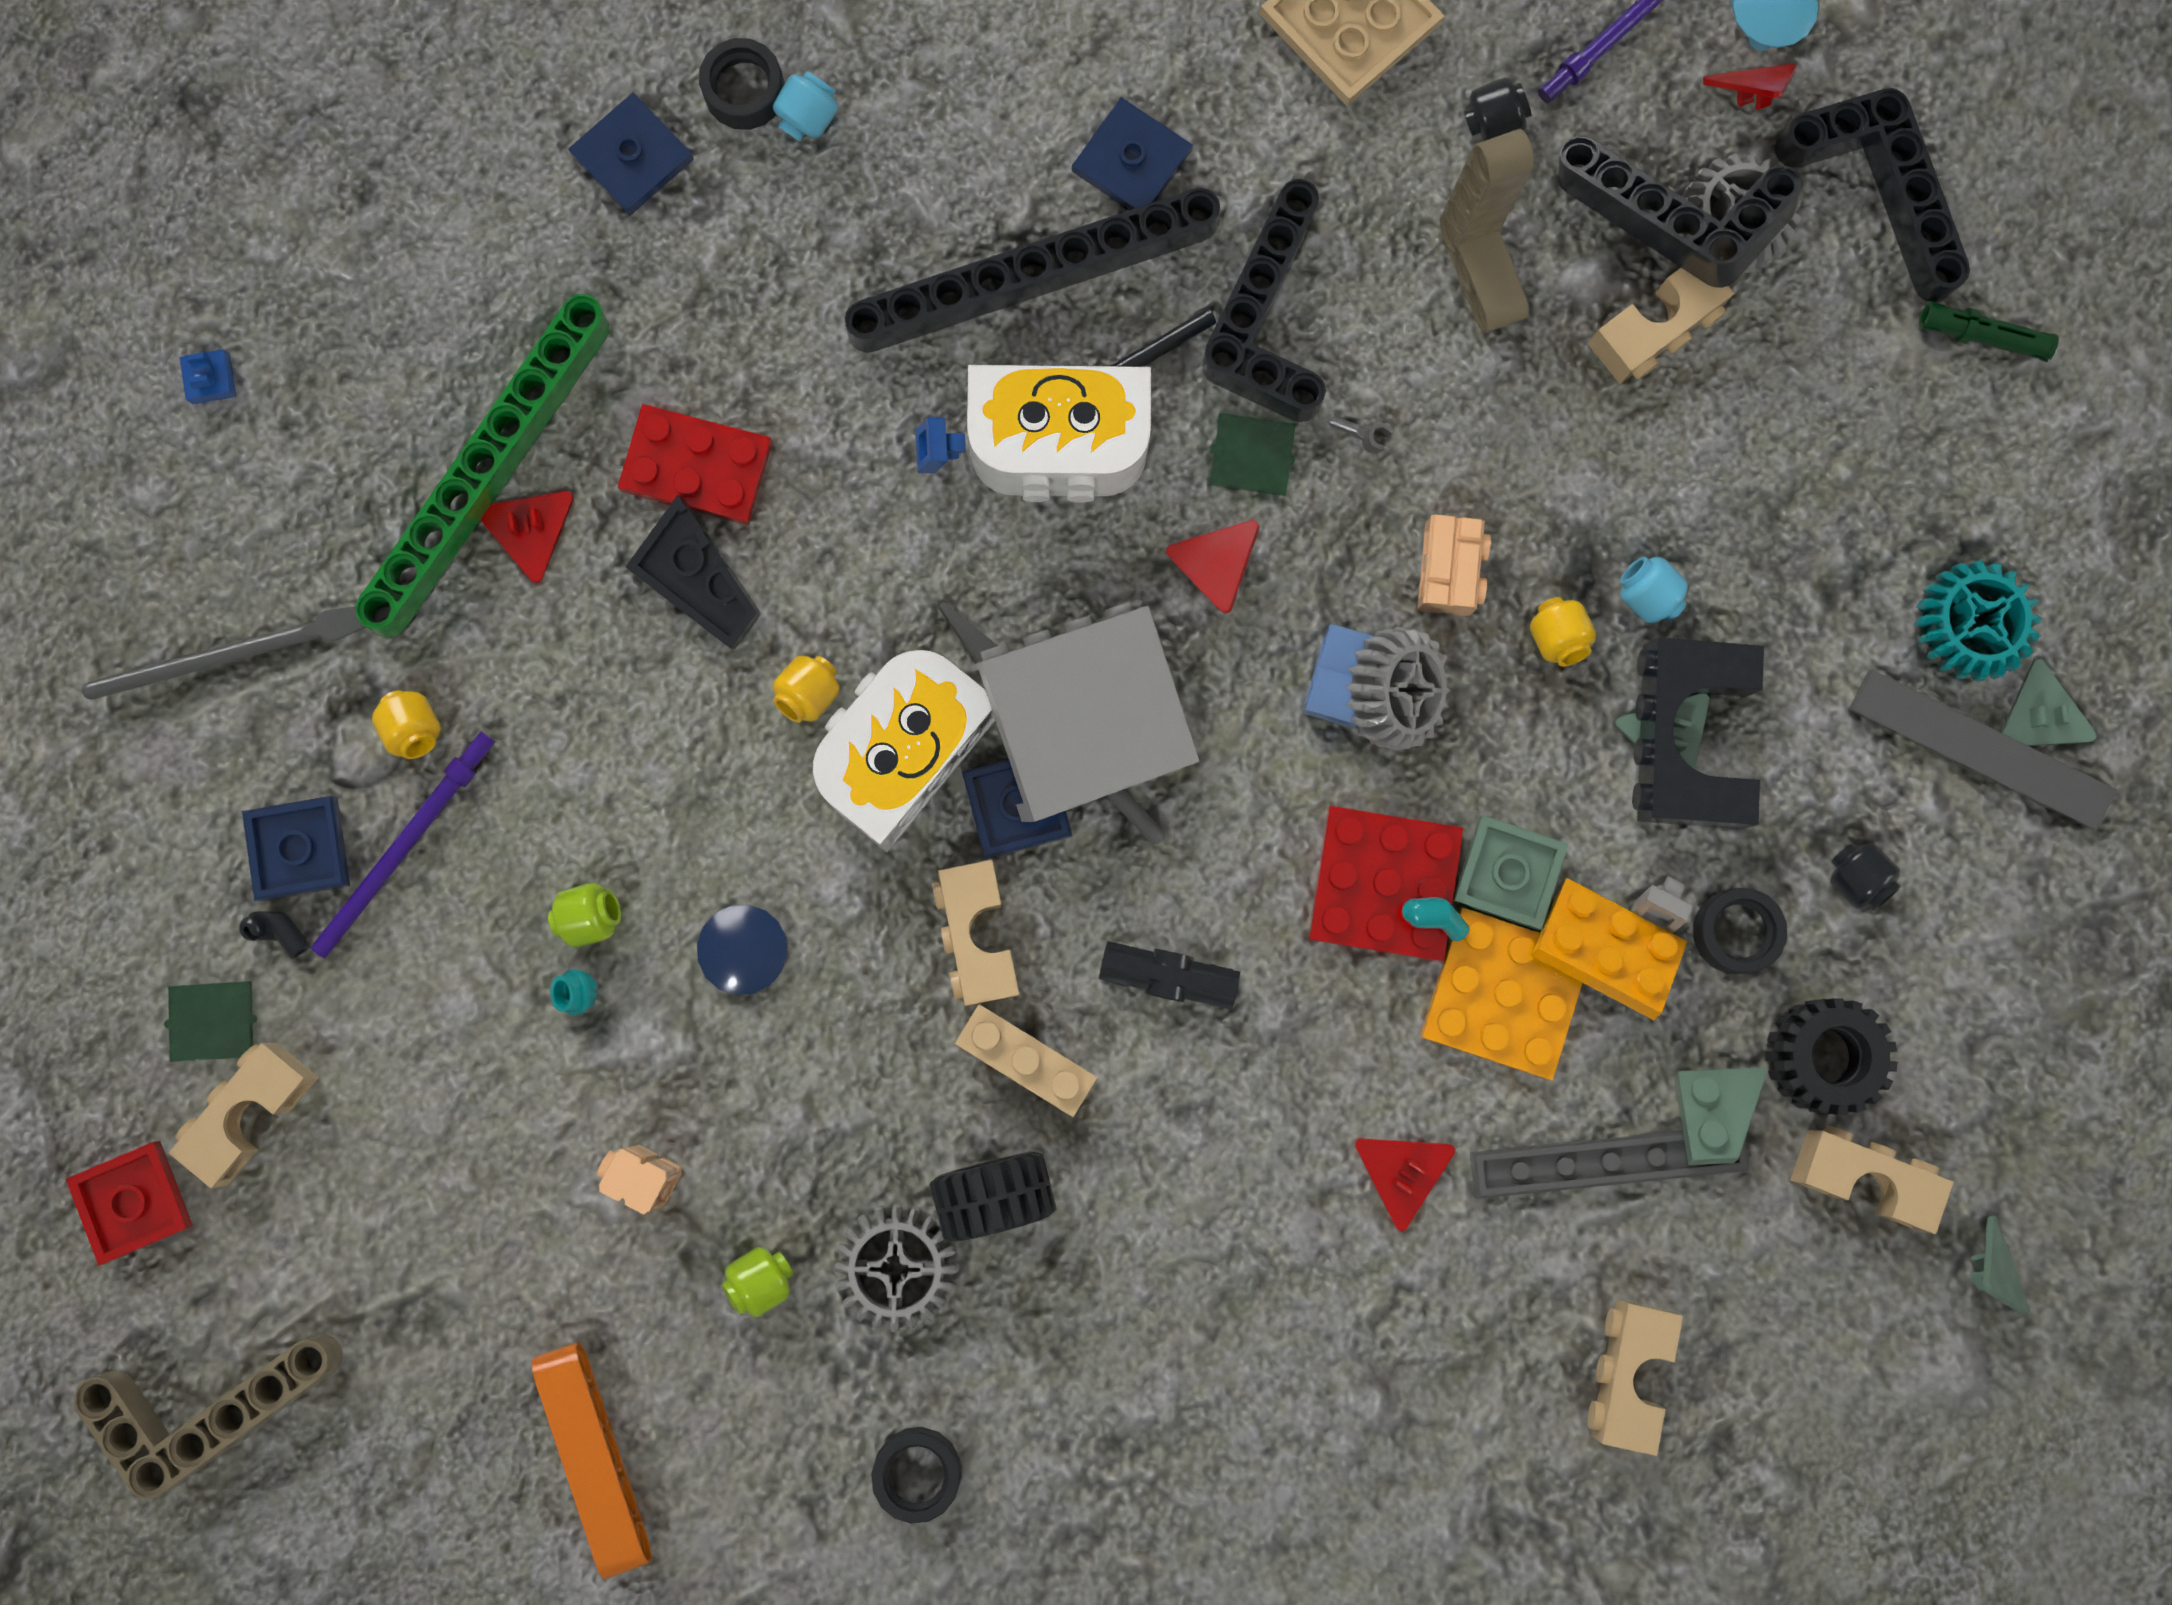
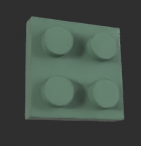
M1484 815L1480 816L1455 890L1453 902L1537 931L1542 930L1568 844Z

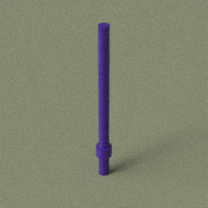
M1663 0L1636 1L1580 53L1574 52L1559 65L1560 71L1538 90L1539 97L1545 103H1550L1570 84L1577 85L1590 73V66Z
M480 731L459 759L456 757L452 759L443 771L446 776L310 947L313 952L322 958H326L461 785L466 787L477 774L474 771L475 767L496 741Z

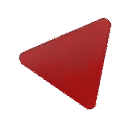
M1785 64L1708 75L1703 77V85L1737 91V104L1739 107L1753 103L1754 94H1756L1755 109L1760 110L1771 106L1773 98L1782 97L1796 73L1797 65Z
M562 491L494 503L489 506L480 521L534 583H540L545 575L574 497L569 491Z
M1249 520L1171 544L1166 548V554L1222 613L1228 614L1232 611L1260 526L1255 520Z
M1359 1138L1354 1144L1395 1228L1399 1231L1407 1229L1455 1154L1453 1145L1441 1143Z

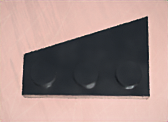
M677 495L628 562L626 568L727 647L736 649L761 615V612L684 497Z

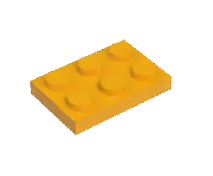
M1566 878L1559 885L1531 956L1655 1020L1662 1014L1688 941Z

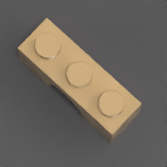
M1680 268L1669 276L1655 293L1667 309L1668 321L1662 323L1651 322L1644 318L1632 304L1598 329L1588 342V345L1619 384L1632 375L1638 381L1659 364L1655 359L1665 350H1668L1673 355L1690 342L1693 336L1689 332L1702 324L1707 329L1727 313L1723 306L1735 294L1729 286L1723 288L1709 286Z
M988 860L938 870L940 882L932 883L937 910L946 908L949 926L942 927L941 934L945 953L955 954L958 971L950 972L954 998H963L964 1005L969 1007L1020 996L1011 951L984 952L974 945L971 938V927L978 915L988 910L1002 908L993 861Z
M980 1004L954 1043L1074 1117L1098 1078Z
M261 1043L259 1046L255 1044L250 1047L238 1060L237 1066L240 1069L229 1082L223 1081L212 1090L206 1099V1102L209 1104L208 1107L198 1118L193 1117L188 1120L175 1136L178 1142L170 1150L169 1154L211 1189L228 1186L258 1151L242 1134L240 1120L244 1110L253 1102H257L273 1115L289 1114L319 1078L278 1043Z
M1826 1125L1824 1131L1807 1130L1790 1181L1833 1198L1849 1200L1855 1182L1864 1174L1870 1173L1879 1183L1881 1198L1875 1213L1876 1215L1917 1231L1931 1234L1937 1233L1954 1183L1938 1176L1939 1167L1913 1158L1910 1165L1894 1159L1897 1151L1874 1142H1869L1867 1148L1851 1142L1853 1138L1852 1133L1830 1125Z
M1622 1299L1616 1300L1615 1309H1609L1605 1321V1334L1609 1336L1606 1355L1602 1354L1600 1356L1596 1369V1380L1601 1383L1598 1399L1591 1402L1587 1417V1426L1589 1429H1592L1591 1437L1601 1444L1657 1456L1666 1409L1654 1402L1639 1399L1634 1390L1633 1378L1637 1368L1647 1360L1661 1359L1675 1362L1683 1315L1671 1310Z

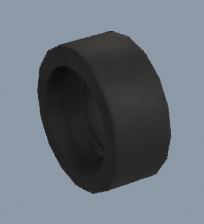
M732 38L718 43L706 54L699 70V86L709 112L720 123L733 129L751 130L766 125L776 116L773 110V103L785 82L777 57L766 45L751 38ZM739 63H752L761 67L766 73L768 88L765 94L756 102L744 106L731 105L724 102L717 91V80L720 74L730 66Z
M1733 888L1711 896L1699 908L1693 922V940L1700 956L1712 968L1726 974L1756 973L1770 967L1781 956L1787 942V921L1781 907L1769 895L1753 888ZM1732 905H1745L1754 909L1761 916L1765 926V940L1762 947L1754 955L1747 958H1735L1726 954L1718 946L1714 936V924L1718 915L1725 908Z
M925 1427L905 1428L889 1437L878 1451L871 1472L873 1493L880 1507L894 1519L910 1524L929 1522L945 1513L956 1498L962 1476L960 1457L952 1442L940 1432ZM910 1447H923L931 1450L939 1457L944 1467L942 1488L933 1498L925 1502L912 1503L903 1500L894 1492L890 1484L889 1470L892 1461L898 1453Z

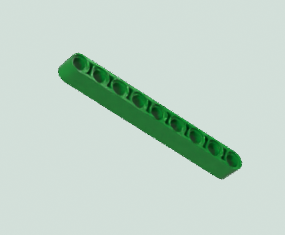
M577 294L570 297L563 304L358 598L355 605V614L358 621L376 635L383 638H392L400 635L406 629L476 528L489 506L494 502L609 334V322L599 302L592 296ZM586 314L596 316L590 326L583 328L576 326L578 319ZM561 350L570 351V356L565 362L560 364L551 363L552 357L556 352ZM535 386L545 387L544 394L539 399H526V395L531 388ZM510 422L520 423V427L514 435L510 437L501 436V431L506 424ZM485 458L494 459V465L488 472L484 474L476 473V467L481 460ZM467 494V505L458 511H451L452 500L456 496ZM434 531H442L443 538L441 542L433 548H426L425 540L427 536ZM416 567L417 575L415 580L408 585H400L402 572L408 568ZM390 604L391 612L389 617L383 622L375 623V611L382 605Z

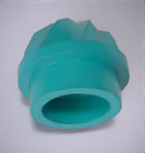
M577 969L567 970L562 976H557L551 984L550 995L552 1003L559 1012H566L572 1016L581 1015L589 1007L595 1005V998L599 995L597 993L598 984L588 973Z

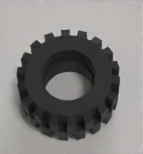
M1843 998L1805 1001V1004L1789 1008L1790 1015L1780 1016L1774 1023L1779 1027L1778 1032H1769L1767 1042L1774 1044L1773 1051H1765V1061H1773L1774 1069L1768 1070L1770 1079L1779 1080L1781 1083L1777 1088L1778 1092L1783 1097H1792L1791 1104L1798 1108H1807L1809 1112L1847 1115L1848 1112L1858 1113L1866 1110L1865 1104H1876L1880 1101L1882 1096L1878 1091L1889 1090L1893 1083L1892 1080L1887 1078L1888 1072H1897L1898 1062L1890 1061V1052L1898 1051L1896 1042H1887L1885 1037L1891 1033L1887 1023L1875 1022L1880 1016L1873 1009H1862V1003L1854 1000L1844 1001ZM1827 1029H1831L1841 1036L1849 1052V1062L1845 1073L1832 1084L1819 1076L1812 1061L1814 1043L1820 1034Z
M1038 1152L1020 1153L941 1174L930 1182L943 1239L950 1241L969 1240L1025 1226L1043 1220L1057 1210L1044 1155Z

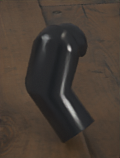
M252 912L248 917L242 919L239 924V930L244 939L248 941H278L291 959L302 955L311 947L290 916L284 912Z

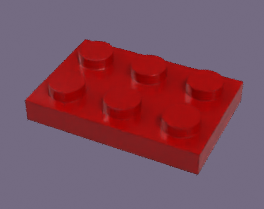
M642 404L617 488L627 494L671 505L677 495L684 497L692 511L749 525L773 441L768 436Z

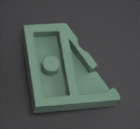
M1766 1067L1677 1072L1674 1080L1688 1165L1735 1163L1738 1160L1767 1075Z

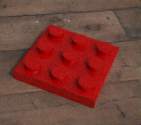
M1329 806L1327 809L1308 940L1444 962L1448 938L1446 933L1441 928L1414 927L1404 919L1402 909L1404 904L1412 898L1438 897L1445 899L1451 905L1453 904L1463 827Z

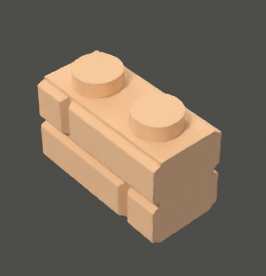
M1436 514L1429 517L1425 523L1417 610L1470 616L1477 609V604H1484L1487 592V579L1480 577L1481 561L1488 560L1491 547V535L1484 534L1485 521Z
M641 1145L622 1149L619 1148L616 1152L610 1150L601 1162L596 1176L602 1178L598 1185L600 1186L599 1192L616 1201L625 1199L626 1206L644 1215L666 1205L683 1172H681L682 1166L664 1157L657 1159L656 1153Z

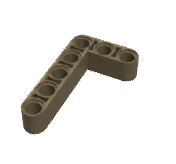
M1522 129L1511 131L1473 146L1440 217V229L1444 243L1477 325L1483 333H1488L1528 318L1529 314L1525 293L1500 234L1503 223L1534 168L1533 149L1527 134Z
M326 1334L316 1335L294 1344L171 1435L133 1379L121 1371H110L83 1381L77 1387L74 1394V1406L129 1490L136 1497L153 1499L182 1484L334 1373L342 1361V1348L334 1337ZM310 1347L317 1349L321 1354L322 1365L319 1370L313 1369L307 1362V1352ZM270 1376L277 1377L281 1381L283 1392L280 1398L274 1397L268 1389ZM101 1385L106 1386L110 1391L111 1402L109 1406L100 1400L99 1389ZM232 1404L241 1409L243 1413L241 1427L235 1425L229 1417V1409ZM127 1423L136 1429L137 1442L135 1445L130 1443L125 1436ZM192 1433L198 1435L203 1441L204 1450L202 1455L195 1453L191 1448L190 1438ZM153 1462L157 1463L164 1472L162 1483L157 1482L151 1474Z

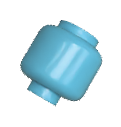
M808 71L803 76L799 74L791 75L773 103L775 114L782 119L778 127L798 141H801L804 134L813 139L820 138L838 110V103L833 97L836 90Z
M1661 557L1639 558L1625 570L1620 578V583L1622 584L1620 596L1622 601L1647 623H1655L1663 619L1667 622L1671 621L1686 606L1684 601L1688 591L1686 579L1667 560Z

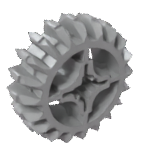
M1737 153L1730 155L1725 162L1719 157L1712 161L1709 169L1705 167L1699 170L1695 176V181L1690 182L1685 190V195L1687 196L1685 199L1710 215L1711 202L1713 204L1711 209L1717 214L1718 220L1721 221L1764 172L1770 169L1771 159L1765 160L1760 166L1756 164L1754 153L1747 155L1743 162ZM1772 194L1776 197H1784L1781 194ZM1801 199L1798 200L1796 211L1801 206ZM1795 213L1786 226L1744 271V274L1751 272L1756 265L1760 269L1767 267L1772 262V258L1779 259L1786 252L1787 245H1790L1795 240L1797 233L1794 229L1801 223L1802 216ZM1745 225V226H1744V227L1749 228V229H1755V228H1757V227L1752 226V225ZM1724 256L1714 257L1715 259H1718V260H1724V261L1729 260L1728 258H1726V257H1724Z
M1395 627V629L1376 631L1374 637L1364 639L1363 650L1354 652L1357 661L1356 666L1348 668L1352 675V682L1345 687L1351 691V699L1346 706L1355 711L1351 718V723L1359 726L1360 736L1369 739L1370 744H1375L1378 747L1390 750H1403L1422 746L1425 739L1434 738V727L1443 725L1442 710L1449 709L1445 699L1446 693L1452 690L1447 687L1446 679L1450 676L1451 672L1443 667L1447 656L1439 653V642L1429 639L1428 633L1410 630L1407 627Z
M901 1204L893 1206L892 1218L887 1219L883 1206L876 1207L875 1217L877 1223L875 1224L872 1223L867 1215L862 1214L858 1217V1222L864 1232L861 1234L855 1228L848 1227L844 1234L854 1242V1245L850 1246L840 1243L836 1248L837 1253L848 1257V1262L840 1261L833 1264V1271L838 1273L847 1272L848 1278L836 1282V1290H845L851 1287L853 1291L843 1301V1305L848 1308L858 1300L863 1306L857 1312L856 1319L862 1321L869 1310L876 1314L872 1322V1328L877 1330L882 1325L884 1317H890L891 1332H898L901 1317H906L910 1330H914L918 1327L916 1313L919 1311L928 1322L932 1321L935 1315L929 1304L932 1302L942 1309L948 1304L947 1299L939 1293V1290L954 1292L956 1288L955 1282L944 1278V1274H954L959 1271V1264L954 1262L945 1263L944 1259L957 1252L956 1245H948L941 1248L939 1242L944 1240L941 1230L935 1235L929 1230L935 1224L937 1218L934 1215H930L925 1223L921 1225L916 1222L920 1215V1208L916 1206L910 1211L908 1219L902 1218L903 1208ZM890 1230V1241L888 1242L886 1255L879 1258H871L870 1260H859L864 1245L871 1237L880 1232ZM904 1231L919 1237L929 1248L934 1261H925V1259L911 1256L906 1249ZM896 1244L898 1246L897 1256L900 1257V1263L911 1268L908 1274L904 1271L901 1274L902 1279L897 1283V1291L895 1290V1279H893L892 1271L879 1268L885 1262L889 1264L892 1261L891 1256L896 1252ZM860 1274L867 1275V1277H876L884 1282L887 1289L888 1304L877 1300L867 1291ZM923 1275H934L931 1287L921 1298L903 1305L906 1281L911 1278L922 1277Z

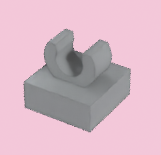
M1668 876L1663 887L1652 885L1635 900L1631 912L1674 933L1688 921L1693 906L1680 900L1685 885Z

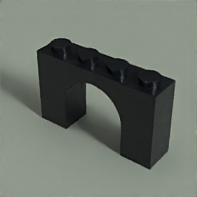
M1658 637L1643 645V649L1639 652L1637 659V672L1639 676H1642V694H1639L1635 706L1636 718L1641 721L1640 738L1637 739L1634 747V762L1636 765H1639V781L1635 784L1632 793V805L1637 810V822L1745 829L1759 825L1760 780L1715 777L1695 770L1682 758L1676 747L1673 725L1680 705L1691 694L1747 697L1762 691L1764 646Z

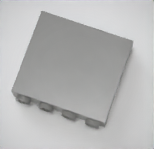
M1131 602L1124 603L1105 610L1107 616L1105 620L1092 624L1089 615L1065 623L1066 633L1051 638L1047 629L1023 637L1025 647L1009 652L1006 643L982 651L980 654L983 661L969 665L971 672L977 670L980 672L1023 800L1022 803L1016 805L1022 822H1035L1200 762L1149 606L1133 610Z

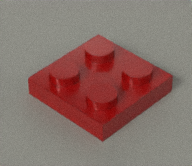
M161 1141L148 1143L65 1179L98 1266L108 1264L193 1227Z

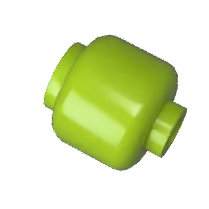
M595 882L558 893L553 901L552 910L548 914V922L553 934L574 948L606 940L613 935L616 925L621 920V909L615 894Z
M756 1247L726 1267V1281L721 1283V1287L732 1307L740 1316L747 1313L753 1318H758L789 1297L790 1286L787 1279L794 1274L780 1252L772 1256L766 1249Z

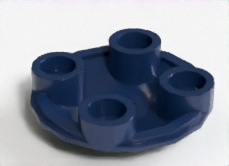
M751 905L729 906L715 913L703 926L697 942L698 963L705 978L719 990L734 995L756 994L770 986L781 974L787 958L788 938L782 930L780 923L766 910Z

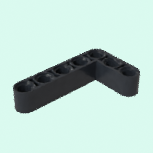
M1886 88L1796 116L1776 141L1775 154L1778 160L1785 166L1797 168L1863 148L1918 296L1927 302H1941L1961 287L1969 278V262L1906 95L1900 90ZM1877 111L1885 114L1888 118V121L1883 120L1881 117H1879ZM1836 123L1843 125L1847 129L1848 134L1840 131ZM1794 135L1801 136L1803 139H1805L1808 146L1801 145L1799 142H1797ZM1891 150L1899 153L1903 161L1896 159ZM1906 190L1914 193L1918 202L1909 198ZM1921 230L1930 234L1933 242L1927 241L1921 234ZM1936 270L1946 276L1948 283L1938 278Z
M1576 136L1567 140L1560 149L1558 182L1566 193L1705 284L1717 288L1730 286L1792 219L1796 212L1802 188L1801 176L1794 168L1780 165L1772 167L1764 172L1727 215L1719 221L1593 139L1585 136ZM1573 165H1584V166H1583V167H1575V166H1573ZM1610 187H1617V188H1620V189H1618V190H1610V189H1608V188H1610ZM1772 194H1781L1784 197H1776ZM1644 210H1653V211H1655V213H1646V212H1643V211H1644ZM1745 225H1752V226H1755V227H1757V228H1755V229H1749V228H1746V227H1744V226H1745ZM1680 233H1688V234H1691V235H1693V236L1683 237V236L1678 235V234H1680ZM1724 256V257L1728 258L1729 260H1726V261H1724V260H1718V259H1715L1714 257Z
M1301 178L1292 179L1281 189L1208 340L1202 369L1205 377L1213 384L1293 421L1306 422L1316 416L1323 403L1326 388L1322 378L1306 368L1254 345L1313 222L1318 206L1319 194L1315 185ZM1291 200L1301 201L1306 205L1307 210L1302 212L1293 211L1288 207L1287 202ZM1272 238H1281L1287 242L1289 248L1286 250H1276L1270 246L1268 241ZM1254 276H1262L1269 280L1271 286L1266 289H1259L1254 287L1249 279ZM1236 314H1243L1248 316L1253 324L1246 328L1237 327L1231 321V317ZM1220 352L1228 353L1232 356L1234 364L1227 367L1219 366L1213 361L1212 356ZM1257 371H1266L1272 375L1274 383L1266 386L1260 385L1255 382L1252 374ZM1298 389L1307 390L1314 397V402L1301 404L1295 400L1292 392Z

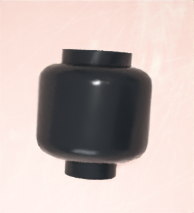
M1506 77L1473 90L1469 98L1471 108L1463 111L1471 135L1475 136L1480 133L1484 141L1517 129L1524 131L1527 122L1526 118L1532 116L1521 83L1514 85Z
M1868 843L1858 849L1849 844L1831 861L1836 867L1830 877L1831 885L1856 909L1862 910L1870 907L1875 911L1901 888V885L1897 882L1900 877L1899 867L1875 844Z

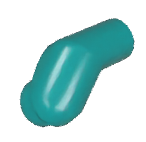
M1412 898L1404 904L1402 909L1404 919L1414 927L1441 928L1452 941H1460L1469 933V925L1454 907L1443 898Z

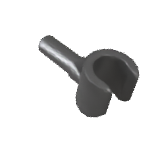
M1333 415L1329 424L1361 439L1365 450L1373 454L1380 453L1387 448L1375 442L1373 439L1374 432L1384 437L1393 435L1392 428L1384 423H1377L1371 428H1367Z

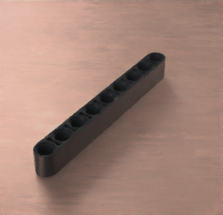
M1191 189L862 299L852 304L845 314V326L849 340L853 347L861 352H875L1203 242L1211 238L1216 231L1220 213V201L1216 194L1209 189ZM1195 209H1201L1207 212L1210 218L1205 221H1197L1191 218L1188 213ZM1153 223H1161L1169 231L1163 235H1155L1147 227ZM1111 237H1121L1127 242V245L1122 249H1113L1106 244V241ZM1076 250L1085 254L1086 258L1080 263H1071L1064 258V255ZM1031 264L1039 265L1045 270L1038 277H1029L1022 272L1026 266ZM989 278L998 279L1003 283L1001 288L996 291H987L980 286L983 281ZM946 292H954L961 296L959 302L954 305H944L939 301V298ZM905 306H913L920 310L917 316L912 319L906 320L897 316L899 310ZM863 320H872L877 323L875 330L870 333L863 334L855 330L858 323Z

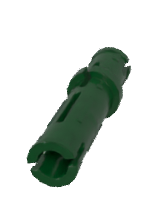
M1928 301L1925 304L1919 319V328L1954 336L1957 342L1964 344L1970 341L2005 351L2026 355L2044 362L2052 359L2059 342L2058 335L2053 333L2041 332L2014 323L1980 315L1977 309L1968 307L1965 310H1961L1934 301Z

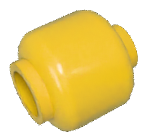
M1555 597L1543 602L1538 607L1539 613L1532 619L1530 631L1544 660L1558 663L1561 667H1566L1584 660L1591 654V647L1597 638L1596 630L1582 603L1575 600L1563 601L1561 597Z
M796 656L772 684L775 695L773 698L774 705L784 716L796 723H800L802 720L816 721L839 696L840 688L835 678L837 675L835 667L821 656H816L815 659L808 656Z
M392 691L380 700V704H378L372 714L371 722L386 751L397 757L415 759L426 755L434 748L436 740L440 735L441 725L426 697L418 692Z

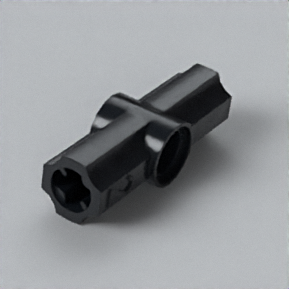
M1107 941L1098 979L1120 986L1145 990V994L1178 1002L1190 1000L1232 1010L1241 972L1214 964L1209 965L1196 962L1194 957L1161 949H1154L1153 952Z

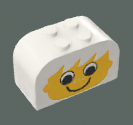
M968 365L967 431L971 461L976 474L992 490L1006 495L1023 496V500L1029 502L1048 501L1049 496H1067L1068 501L1084 503L1093 501L1094 496H1111L1130 488L1142 474L1147 458L1151 431V367Z
M913 650L902 653L887 662L877 675L870 672L857 686L854 693L858 698L846 711L841 707L827 722L825 729L828 731V734L819 744L813 760L814 780L821 795L835 811L885 852L892 848L996 722L986 690L945 657L931 651Z

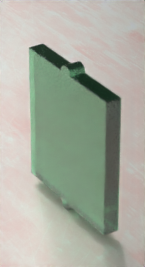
M1219 413L1215 444H1212L1209 450L1213 454L1209 486L1286 496L1290 466L1295 462L1292 448L1296 424Z
M251 981L168 986L169 1020L164 1022V1026L169 1029V1062L240 1058L253 1046V1024L256 1023L257 1017L252 1015Z

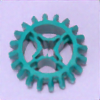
M1983 560L1974 561L1969 564V567L1965 563H1960L1952 567L1951 572L1944 571L1938 574L1935 579L1936 583L1926 586L1923 591L1928 599L1919 601L1916 608L1926 614L1916 619L1914 625L1926 629V634L1920 636L1917 642L1921 644L1930 642L1933 648L1928 652L1926 658L1934 659L1940 656L1942 658L1940 671L1946 672L1955 667L1956 678L1964 679L1971 674L1973 681L1976 682L1986 680L1988 676L1997 679L2003 677L2006 670L2011 672L2018 669L2022 665L2020 659L2028 658L2034 652L2029 644L2038 641L2042 636L2031 628L2040 624L2043 617L2031 613V608L2037 606L2039 600L2032 598L2027 600L2024 594L2028 591L2031 584L2023 583L2017 586L2014 583L2017 571H2009L2002 575L2001 563H1993L1986 568ZM1969 589L1982 591L1991 596L1994 601L1983 600L1977 592L1972 594ZM1949 612H1951L1954 620L1952 628L1950 624ZM1988 612V614L1981 619V625L1968 631V628L1976 623L1974 618L1978 617L1983 613ZM2004 616H2005V620H2006V629H2005V627H2004V625H2003V617H2004ZM1964 640L1973 642L1979 649L1984 648L1989 655L1974 652L1965 647L1961 642Z

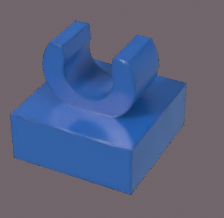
M224 349L179 357L185 399L192 405L236 397L231 357Z
M928 417L915 430L918 473L935 474L948 460L958 459L959 453L966 452L965 434H946L945 418Z

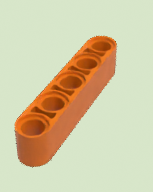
M577 1341L534 1357L532 1359L534 1380L599 1574L606 1580L651 1563L652 1552L650 1542L583 1345Z

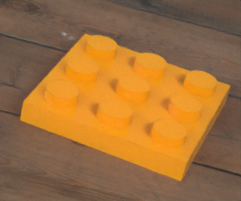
M1460 908L1458 913L1469 925V933L1460 941H1452L1451 939L1449 941L1420 1038L1553 1081L1582 982L1531 956L1540 933L1466 908Z

